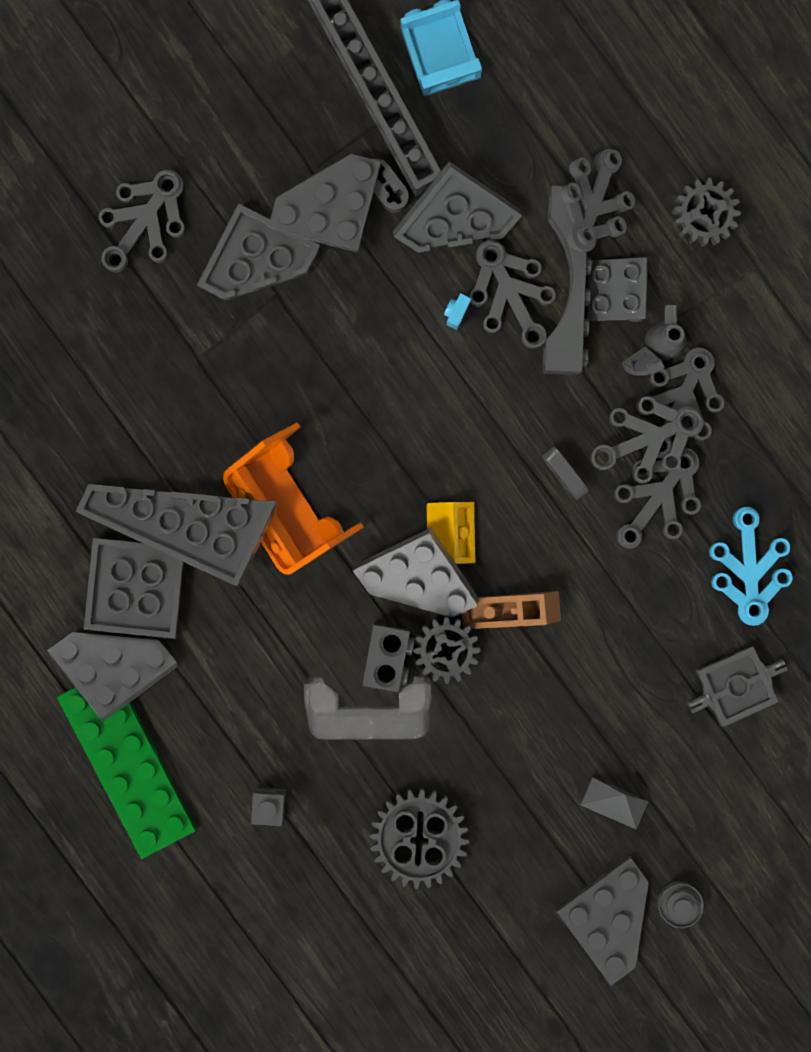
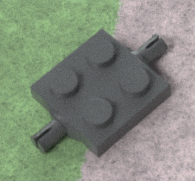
M748 646L695 670L702 684L703 695L688 701L687 704L692 714L709 706L714 711L720 726L725 727L778 703L772 689L771 678L787 671V667L784 666L785 663L782 659L769 666H765L759 660L754 647Z

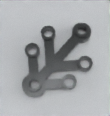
M605 149L595 155L594 167L598 175L593 190H591L587 178L591 171L589 161L581 157L570 164V173L575 178L576 183H570L562 187L560 195L566 203L572 226L567 232V242L575 251L588 252L594 248L596 239L609 235L617 237L626 232V222L620 216L608 220L605 225L593 227L597 216L614 211L625 212L635 206V198L628 191L618 194L614 199L602 202L612 173L618 171L622 163L621 155L616 150ZM582 199L585 209L583 216L577 202Z
M163 170L156 174L152 182L134 185L128 183L120 184L116 189V195L123 203H131L137 196H153L145 205L116 210L105 208L100 211L99 221L106 228H113L118 222L135 220L118 246L108 247L102 253V263L109 271L121 272L126 268L128 264L127 254L146 227L150 241L148 251L150 258L156 263H162L168 258V250L162 242L157 214L164 202L169 219L166 224L168 234L173 238H180L185 234L186 228L180 220L177 198L183 191V180L177 172ZM167 181L174 183V187L170 191L163 189V185ZM130 189L131 195L128 198H122V190ZM112 213L114 215L113 221L105 223L104 216ZM175 223L181 225V230L178 233L171 232V226ZM157 248H162L164 251L163 256L160 258L153 256V252ZM115 255L121 257V262L117 266L111 264V259Z
M488 240L483 242L476 252V260L481 266L476 286L470 292V303L475 307H481L486 303L488 298L486 288L492 272L499 283L490 313L483 321L484 330L490 334L497 333L502 325L500 318L507 299L523 329L521 334L523 344L530 349L541 347L546 340V331L540 324L533 323L519 294L537 299L541 305L548 306L555 300L556 293L549 286L539 287L510 278L505 267L520 270L523 271L525 277L535 279L542 270L540 262L535 259L525 260L506 253L505 247L498 241ZM493 251L496 253L497 259L495 261H488L485 254ZM529 264L537 266L538 272L536 274L528 273L526 268ZM549 291L552 295L551 300H542L541 292ZM475 292H481L484 295L482 302L473 300ZM489 319H495L498 322L496 329L487 327ZM536 332L539 340L537 342L529 341L528 333Z
M704 348L692 349L685 355L683 363L658 371L664 376L662 383L655 382V373L650 374L649 382L654 387H662L667 384L668 380L686 375L682 386L653 396L656 402L662 405L674 402L671 408L677 411L686 406L694 407L700 411L693 392L697 381H699L706 398L704 401L705 409L710 413L721 411L724 407V399L716 393L710 376L714 368L712 354ZM698 357L704 360V367L701 369L697 368L694 364L695 359ZM711 398H716L719 401L717 409L710 407L709 401ZM665 420L664 425H666V424H668V423H671V422L668 421V420ZM703 423L707 431L704 437H700L698 434L693 436L696 440L701 441L710 437L712 429L708 423ZM673 435L664 438L666 449L663 452L659 451L657 459H662L664 455L670 452L673 444L671 440Z
M645 396L641 398L637 403V409L642 415L653 413L671 422L661 427L631 416L622 408L613 410L609 415V421L613 426H625L642 433V435L614 447L608 445L596 447L590 455L592 465L599 470L609 469L615 464L617 458L647 446L640 466H637L633 471V478L636 482L641 484L647 483L652 479V468L664 438L676 434L670 452L661 459V466L665 471H676L681 465L680 457L688 437L697 435L703 427V416L698 409L686 406L677 411L657 403L653 397ZM644 400H649L652 403L651 411L643 410L642 402ZM616 412H621L624 415L622 423L614 421L613 416ZM685 416L692 419V426L690 428H686L682 424V419ZM600 452H604L608 456L605 464H601L597 460V455ZM669 456L676 460L674 468H669L666 465V459ZM641 468L648 472V477L645 480L638 478L637 473Z
M684 448L680 459L686 457L689 460V466L686 469L679 467L676 471L669 472L662 482L631 487L619 485L615 488L614 498L620 503H627L633 498L651 496L633 522L623 525L618 529L616 540L620 546L631 549L640 544L642 540L641 531L661 504L665 523L663 526L664 536L668 539H677L681 536L683 528L677 522L672 490L679 479L684 498L681 502L682 511L685 514L692 515L696 514L701 508L699 499L695 497L692 475L699 468V458L693 450ZM671 456L669 459H666V465L669 468H674L676 465L675 458ZM642 460L636 461L633 464L632 473L634 469L637 467V465L641 463ZM661 460L655 461L652 468L653 473L666 472L661 466ZM646 471L644 475H640L637 473L638 478L642 479L648 477V472ZM621 488H625L629 492V496L625 500L620 499L618 496ZM688 500H693L696 504L693 511L686 509L685 505ZM671 524L676 525L678 529L677 534L674 536L669 535L667 531L668 526ZM629 530L635 533V539L632 542L625 540V533Z

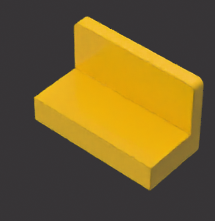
M474 502L428 503L427 529H433L455 564L475 563Z

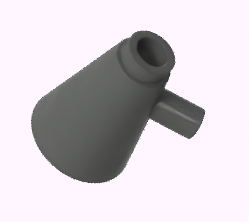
M666 305L665 320L653 324L646 333L645 345L661 361L676 359L685 348V333L683 328L677 324V305ZM671 329H677L680 337L678 340L670 339L669 331Z

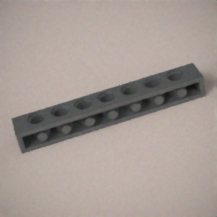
M308 0L415 197L421 195L432 184L441 170L348 0Z

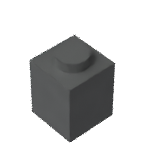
M256 787L253 792L251 824L282 826L285 819L287 789Z

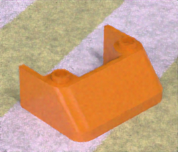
M298 422L261 441L223 474L224 484L232 498L258 501L267 500L279 503L261 543L278 570L286 575L294 573L364 528L360 522L344 532L341 524L332 517L326 516L318 520L287 471L294 462V451L286 439L301 428Z

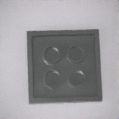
M93 538L84 630L177 638L184 562L141 542Z

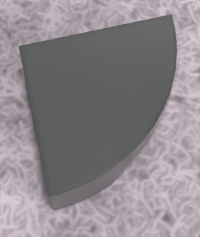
M647 346L621 363L627 373L637 376L649 375L665 368L661 359Z

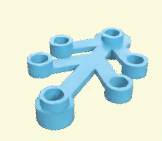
M742 507L735 511L733 524L737 529L741 530L743 564L729 553V548L724 543L717 542L712 544L709 554L712 559L722 562L745 583V595L731 584V578L725 573L715 574L711 579V584L715 590L722 591L738 605V616L745 624L755 626L763 623L768 617V602L782 587H787L792 582L793 577L789 570L777 569L772 574V581L760 593L758 592V581L779 557L786 556L789 553L790 544L783 538L774 539L770 543V549L756 564L754 529L759 524V514L751 507ZM746 513L752 516V522L749 525L743 522V516ZM778 542H782L785 546L782 553H778L775 550V545ZM717 546H721L724 549L723 556L719 558L714 554ZM784 572L787 580L781 584L778 582L777 576L779 573ZM720 576L726 579V585L723 588H719L716 584ZM752 605H757L759 609L758 614L755 616H751L749 613V608Z

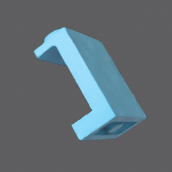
M441 0L433 5L434 8L425 11L414 9L407 12L404 18L400 19L401 32L423 97L481 78L482 67L479 58L475 57L460 12L461 5L459 0L452 2L451 0Z

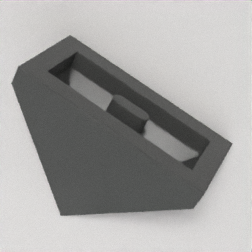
M592 777L580 805L637 830L648 801Z

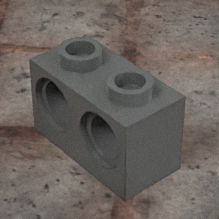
M374 623L362 686L399 692L400 685L406 686L409 668L403 667L405 655H412L415 638L409 637L410 630ZM386 636H398L401 640L400 647L395 651L387 650L383 645V640ZM383 665H390L395 670V676L390 681H383L378 676V669Z

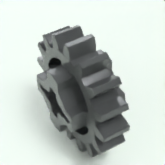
M708 178L702 186L699 179L695 180L693 189L687 185L682 190L685 196L678 195L675 199L681 206L675 207L672 210L673 214L679 215V218L673 224L674 226L682 225L684 228L679 234L681 237L687 233L691 235L689 239L690 244L696 239H700L701 247H705L710 239L713 245H717L720 242L719 235L726 240L730 236L728 229L734 230L738 226L732 219L738 218L741 215L740 211L733 208L739 203V199H730L729 196L734 191L732 188L726 192L722 190L724 182L720 181L716 186H713L712 178ZM710 194L716 196V197L719 198L720 200H717V199L711 197ZM694 197V208L687 212L688 203ZM703 208L706 211L711 210L712 215L708 217L707 214L702 215L700 211ZM726 213L725 221L721 228H719L720 223L718 219L720 215ZM693 224L702 228L703 231L696 229Z
M445 616L444 624H439L435 618L432 620L433 628L430 629L425 625L422 627L425 636H416L415 640L421 643V646L414 648V653L421 654V657L416 660V664H425L422 673L424 675L429 672L434 673V682L440 676L444 677L445 684H449L451 676H454L459 682L461 681V672L468 675L471 674V670L468 667L469 664H478V660L472 656L480 652V647L472 646V643L476 642L478 637L477 635L469 636L468 633L471 630V626L467 625L462 629L460 627L461 619L457 618L454 624H450L448 616ZM445 630L457 632L462 637L455 639L447 636ZM434 635L436 644L434 648L426 652L427 643ZM443 643H447L449 647H455L452 650V656L447 657L445 653H438L442 650ZM467 648L466 658L459 665L457 660L459 653ZM432 663H443L447 665L448 670L437 668Z

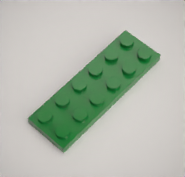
M76 688L57 697L141 860L197 830L131 702L103 722Z

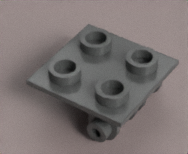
M647 257L591 261V274L588 276L590 305L589 307L587 306V319H589V322L616 320L642 322V319H647Z

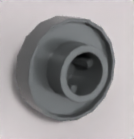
M676 881L670 883L661 890L658 896L657 907L659 914L667 924L674 928H687L699 921L703 913L704 903L700 893L687 882Z

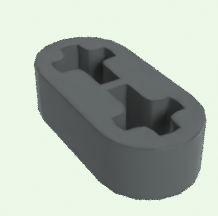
M374 158L373 160L381 161L380 168L383 169L382 178L385 183L382 184L377 178L373 194L386 210L393 213L404 210L409 201L406 187L384 160ZM388 187L395 194L402 193L400 204L388 202L390 199V195L386 190Z
M554 446L541 455L550 470L576 501L589 492L584 482Z

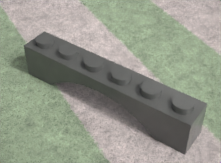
M552 186L549 191L548 223L557 234L565 250L569 265L570 287L563 316L555 330L543 344L542 373L579 375L582 372V367H587L588 349H583V337H588L589 319L584 318V306L589 307L590 288H585V278L591 274V257H586V252L575 251L569 246L567 232L571 228L572 222L566 203L560 195V191L564 186ZM582 199L577 202L583 216L585 209Z

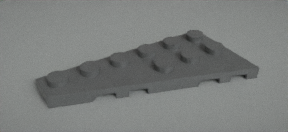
M88 484L76 512L240 588L279 503L267 500L258 501L245 498H226L213 495L160 492L147 489L138 490Z

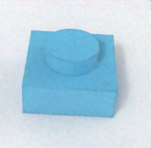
M461 293L457 301L451 298L444 313L445 316L449 317L446 323L447 326L458 329L471 302V298Z

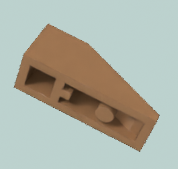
M559 591L478 597V606L462 613L463 628L470 625L471 629L553 624L561 622Z

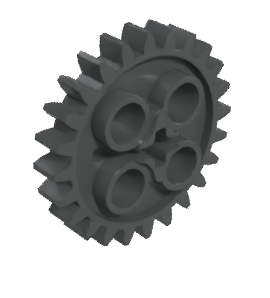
M422 787L418 796H414L411 788L408 789L407 798H403L397 792V802L395 804L388 799L386 800L388 811L383 809L377 810L382 820L372 821V825L379 829V831L370 832V838L378 840V842L371 845V851H380L374 858L375 863L385 862L381 868L382 873L389 870L393 871L391 881L401 876L403 887L407 885L409 880H413L415 889H418L420 881H424L427 888H430L431 879L433 878L439 884H442L441 874L445 873L452 877L453 872L450 867L452 865L458 868L461 867V862L457 859V856L464 857L467 855V852L460 845L469 844V839L461 836V834L468 831V827L466 825H458L464 819V815L453 814L457 809V805L454 803L447 807L448 797L446 795L437 800L436 790H433L429 797L425 796V791ZM422 811L424 813L423 837L427 839L422 840L421 863L416 865V841L411 837H416L418 812ZM408 815L414 822L411 827L403 829L397 825L396 821L400 816ZM432 817H439L444 821V825L441 829L434 831L428 828V820ZM399 846H407L412 851L411 855L406 859L398 858L394 852ZM435 847L441 850L442 856L436 861H431L425 856L426 851L430 848Z

